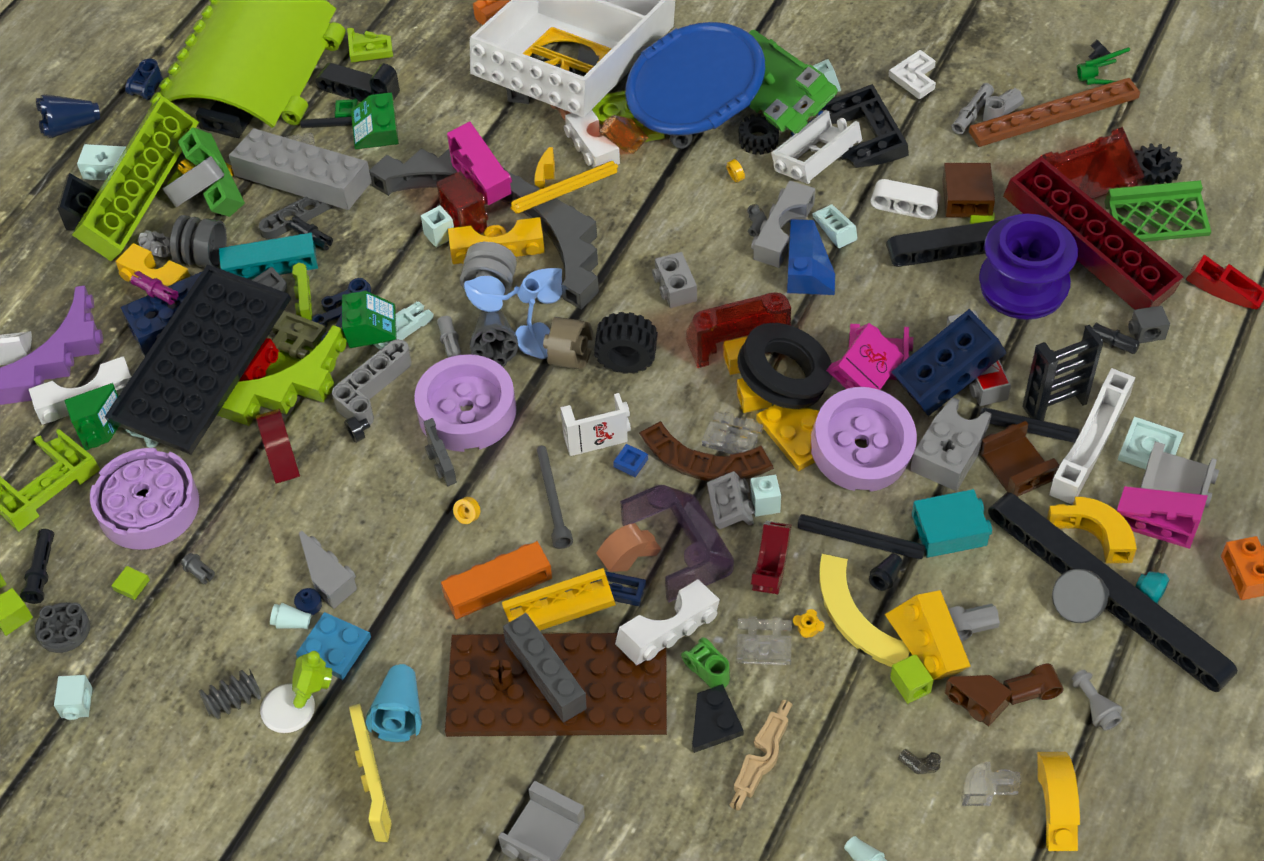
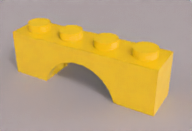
M540 217L517 220L512 230L496 237L483 236L477 233L472 226L448 228L452 264H464L468 248L475 243L484 241L495 242L505 246L512 251L515 257L545 253Z

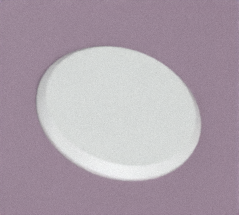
M292 684L280 685L271 690L263 699L260 708L261 718L264 724L275 732L291 733L303 728L314 714L315 701L313 696L311 695L303 708L298 709L293 705L296 694L292 690Z

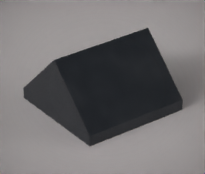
M71 173L66 177L57 208L66 231H74L99 192L98 188Z

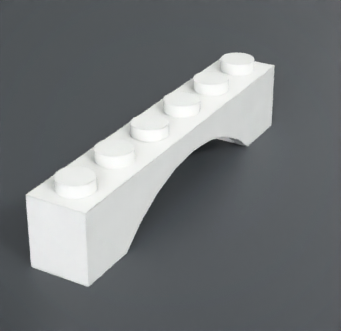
M1111 368L1080 435L1070 452L1063 459L1053 478L1050 496L1073 505L1074 498L1080 494L1130 397L1135 377Z

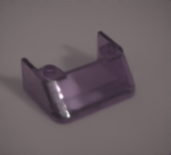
M657 485L620 501L623 526L636 523L670 508L692 543L684 551V561L688 567L665 577L666 600L668 603L677 599L679 590L697 579L707 586L729 576L733 572V556L693 494L666 485Z

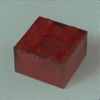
M459 171L436 182L440 205L453 219L454 228L472 226L477 233H483L487 228L488 220L484 207L486 200L481 192L476 191L472 180L466 178Z

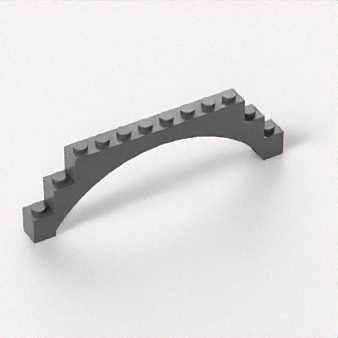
M421 148L404 164L400 160L386 155L369 170L372 186L388 196L396 191L428 187L454 188L476 192L452 166L449 149L438 158L435 154ZM508 172L512 179V183H510L511 194L500 200L511 205L513 200L538 191L540 188L529 184L520 176H515ZM557 198L523 211L530 218L540 217L542 229L552 240L564 265L565 281L561 284L563 299L582 310L599 293L598 277L592 272L598 265L597 248L591 244L597 238L596 221Z

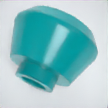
M1149 571L1147 575L1141 574L1135 587L1158 604L1170 579L1166 573Z

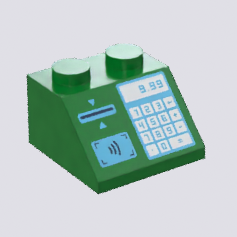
M392 93L369 95L351 110L355 150L399 144L396 111Z
M367 291L342 295V329L349 348L397 340L395 303Z
M113 383L64 400L71 422L84 450L108 443L119 428V426L111 424L105 419L106 414L118 398Z

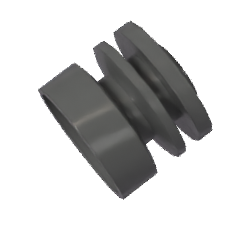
M180 215L174 223L170 239V251L173 261L179 264L186 263L187 265H194L196 263L199 267H206L208 264L217 268L220 265L219 248L226 247L227 243L225 224L221 220L208 218L201 220L199 217Z

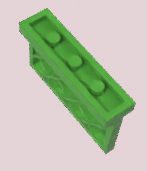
M1201 180L1108 190L1104 201L1106 209H1109L1110 215L1123 226L1125 225L1135 231L1134 235L1142 242L1210 236L1211 234L1210 224L1201 195L1203 189ZM1196 201L1197 209L1192 211L1184 206V203ZM1169 203L1176 207V209L1171 214L1161 208L1162 204ZM1140 206H1148L1153 211L1147 216L1139 211L1138 208ZM1116 208H1125L1130 213L1124 218L1116 212ZM1179 210L1190 216L1186 223L1175 217ZM1156 212L1167 218L1163 225L1152 219ZM1133 214L1144 220L1140 227L1129 221ZM1195 219L1202 224L1203 229H1195L1188 224ZM1172 221L1180 226L1181 229L1179 231H1171L1166 228V225ZM1149 223L1157 228L1158 231L1149 234L1143 228Z

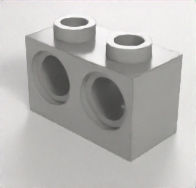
M678 252L656 258L655 269H652L655 283L659 282L661 297L663 300H667L669 307L673 308L696 302L697 285L683 253Z

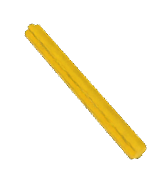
M609 161L515 199L511 202V210L516 214L614 175L618 172V165L614 161Z

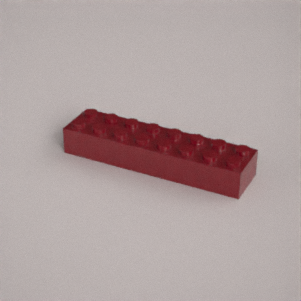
M1042 156L1009 180L1003 197L1023 214L1046 216L1065 226L1076 240L1078 247L1077 261L1134 310L1159 306L1175 293L1184 276Z

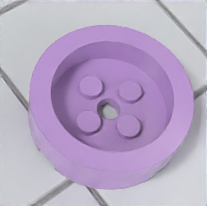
M457 355L441 360L422 375L415 389V406L423 433L426 435L423 421L433 418L436 424L437 435L440 440L442 439L445 448L448 450L464 452V449L479 447V450L499 441L510 430L515 420L516 401L511 377L500 364L483 356ZM461 406H473L470 411H461Z
M869 387L848 388L830 397L821 407L811 431V452L820 471L835 484L855 491V489L870 490V492L877 491L893 484L905 471L917 442L915 424L905 406L890 394ZM855 439H866L868 447L859 448L855 444Z
M156 448L136 449L114 458L99 472L100 477L95 485L91 487V508L103 533L115 544L129 549H151L173 541L192 524L199 508L198 489L187 464L176 454L160 452ZM148 489L149 491L145 498L137 496L140 490Z

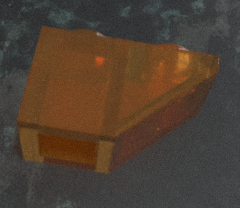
M617 115L608 117L599 131L623 151L633 154L649 138L633 119Z

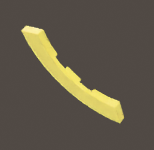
M822 554L819 584L823 603L829 617L840 633L855 648H860L865 653L871 655L872 659L892 667L893 664L908 658L910 651L903 641L891 637L873 626L856 607L847 585L846 568L848 559Z

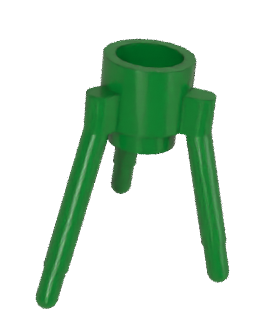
M1127 47L1097 59L1078 64L1077 75L1079 81H1086L1087 85H1106L1116 82L1114 80L1095 79L1099 74L1098 68L1116 63L1117 59L1111 58L1129 52L1130 48Z

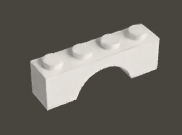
M123 356L100 364L95 378L84 386L63 388L50 381L29 388L34 409L43 425L69 416L65 399L110 383L114 384L119 396L132 376Z
M697 579L679 590L674 607L677 615L667 620H651L638 615L619 627L615 645L636 665L645 660L649 661L662 649L672 647L681 637L689 636L697 627L713 621L717 616L720 599Z

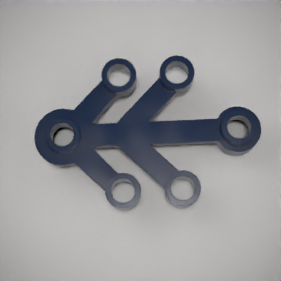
M355 278L349 283L346 291L324 297L321 304L326 313L314 315L312 321L316 323L322 321L319 324L327 327V322L339 318L336 326L342 328V306L336 308V304L342 302V295L361 291L371 293L370 284L363 278ZM326 332L322 336L321 341L325 338L328 332Z

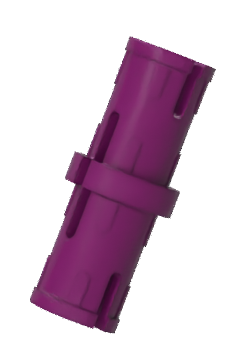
M140 271L134 273L139 278L133 275L131 277V284L146 291L150 297H157L169 305L175 303L171 298L174 300L178 299V291L163 285L161 280L157 278L152 279Z

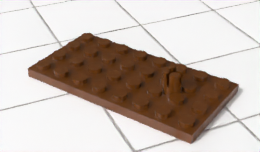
M618 633L542 634L586 693L587 709L563 723L505 643L504 634L452 635L445 722L446 737L667 735V647L659 651L653 659L645 660L636 665L615 645Z

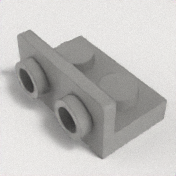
M733 471L707 482L715 525L719 529L742 520L747 525L754 524L752 514L755 513L754 507L747 494L750 492V488L744 478L741 479Z

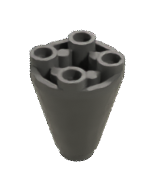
M501 309L496 312L481 311L470 340L471 355L489 358L504 367L517 353L519 348L517 336Z

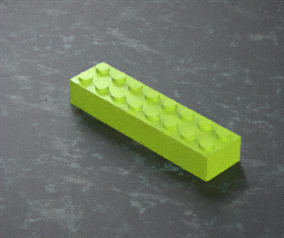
M161 96L149 109L72 233V236L109 261L115 259L123 251L182 152L178 140L192 127L196 128L199 122L164 96Z

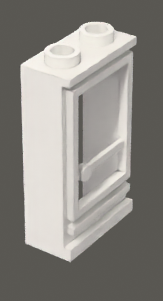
M825 110L808 123L799 133L794 134L771 153L775 171L809 184L811 179L848 151L850 147L862 141L859 122L855 121L847 127L846 120L840 118L837 120L838 128L834 127L831 124L829 111ZM819 141L826 143L821 149L815 145ZM809 149H811V152L817 151L805 162L797 160Z

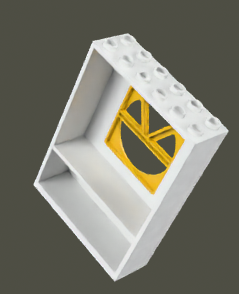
M511 0L470 36V74L585 117L631 70L641 52L664 37L674 27L675 0ZM560 41L581 43L590 47L599 56V61H597L595 66L541 46ZM534 53L550 60L543 62L530 56ZM560 63H561V67H560V68L554 66V65H557V64H560ZM569 67L587 74L583 77L569 71Z

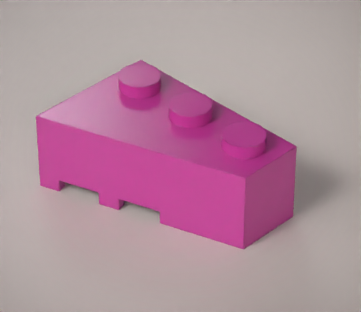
M470 121L447 133L452 166L488 206L511 194V176L500 165Z

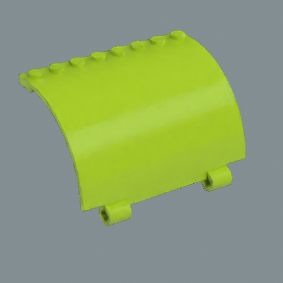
M209 0L211 4L202 11V19H199L193 26L194 33L187 37L184 42L186 44L185 48H182L176 55L177 62H174L168 69L169 76L162 80L159 84L160 91L151 98L150 102L152 105L161 96H164L169 101L191 97L206 98L238 107L259 118L271 128L275 126L281 114L283 120L288 124L298 125L308 108L307 101L300 97L324 49L329 51L338 50L346 35V30L341 24L336 22L329 23L336 8L326 0Z

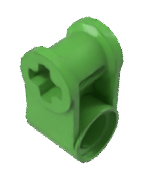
M705 637L700 638L699 643L695 647L681 653L686 666L695 672L710 688L722 684L724 688L727 687L730 682L729 661ZM714 671H721V673H719V674H715V673H713V672H714Z

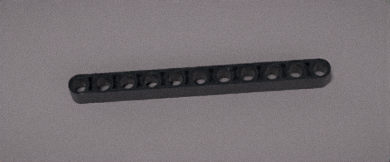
M1007 492L989 507L988 514L998 526L1061 575L1073 569H1086L1096 573L1109 589V597L1105 609L1209 690L1219 692L1237 674V667L1229 658L1019 497Z

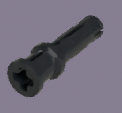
M41 529L37 533L31 567L25 572L24 579L26 583L20 593V598L24 602L38 604L44 600L43 588L49 578L46 568L55 535L52 530Z

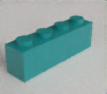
M312 233L219 248L221 269L253 280L271 267L279 275L292 273V268L297 263H304L307 270L318 269Z

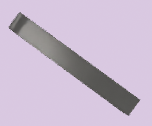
M304 197L262 219L259 223L260 233L265 239L277 238L290 231L288 228L290 220H284L285 217L294 215L307 222L335 206L324 202L319 204L318 200ZM308 205H314V206H315V207H314L313 209H311V210H305V209H304V208H305L306 206H308Z

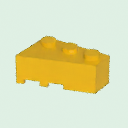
M941 590L915 595L884 614L911 654L918 656L933 680L954 676L971 667Z

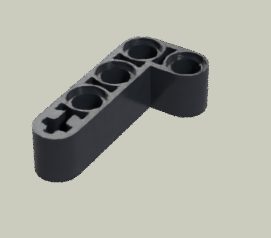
M327 63L315 79L316 85L321 90L352 100L357 99L359 102H362L369 95L392 93L395 100L400 92L396 70L384 63L379 66L374 75L334 63Z

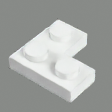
M919 50L891 68L888 77L915 97L921 99L935 89L936 83L925 74L935 68L936 61Z

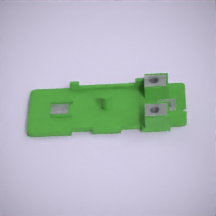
M751 30L749 34L757 40L764 53L765 75L758 93L748 107L756 113L760 110L763 111L767 121L780 131L784 132L786 129H789L795 134L799 133L808 124L807 119L815 116L838 93V89L827 80L822 72L812 65L804 64L778 46L772 39L769 40L756 30Z

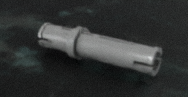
M983 83L968 105L960 110L959 117L951 125L955 133L963 134L968 125L976 120L977 113L984 106L986 99L994 93L992 85Z

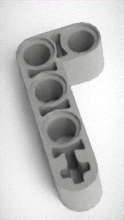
M400 339L393 340L333 388L332 395L336 410L343 417L349 419L354 416L358 422L366 418L370 425L373 423L374 415L370 399L411 366L412 361L407 342Z

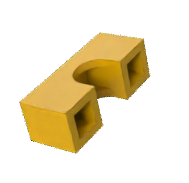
M134 243L115 261L120 277L127 282L131 281L132 275L139 278L134 274L136 271H140L152 279L157 278L161 280L165 286H170L190 277L187 268L171 260L163 267L155 269L157 266L152 252Z
M747 337L723 342V357L730 375L740 373L738 353ZM743 378L737 379V397L743 413L772 406V403L757 395Z

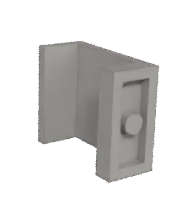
M1155 441L1140 488L1208 495L1205 507L1208 508L1212 493L1208 492L1210 483L1215 484L1219 470L1215 469L1217 459L1212 458L1209 465L1163 452L1165 444Z
M534 780L529 788L530 801L509 834L506 835L501 832L498 836L502 852L512 859L518 857L524 861H559L585 819L584 806Z

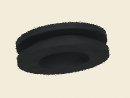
M766 323L757 326L750 332L738 353V368L746 384L761 398L783 408L803 409L814 405L821 398L833 377L826 371L832 362L822 345L808 333L791 325ZM777 352L795 360L802 368L805 378L793 379L777 372L768 363L765 353Z

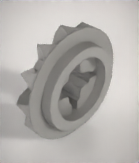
M146 230L144 233H140L138 244L151 251L153 256H171L170 237H165L163 233H157L155 230L153 232Z

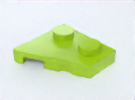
M347 28L351 62L393 57L391 36L377 35L368 31L364 34L354 32V28Z

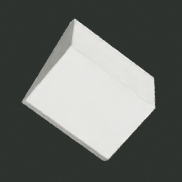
M31 331L0 335V365L12 364L31 353Z

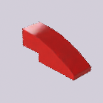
M1203 255L1194 264L1186 277L1187 281L1203 291L1242 307L1257 310L1264 300L1263 287L1232 265L1228 264L1223 268L1206 255Z

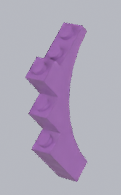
M85 286L75 287L73 303L67 317L59 329L43 345L20 360L0 368V405L32 401L29 388L44 384V380L69 377L70 368L74 366L73 357L100 354L103 334L101 329L97 330L91 313V309L94 308V299L92 294H88Z

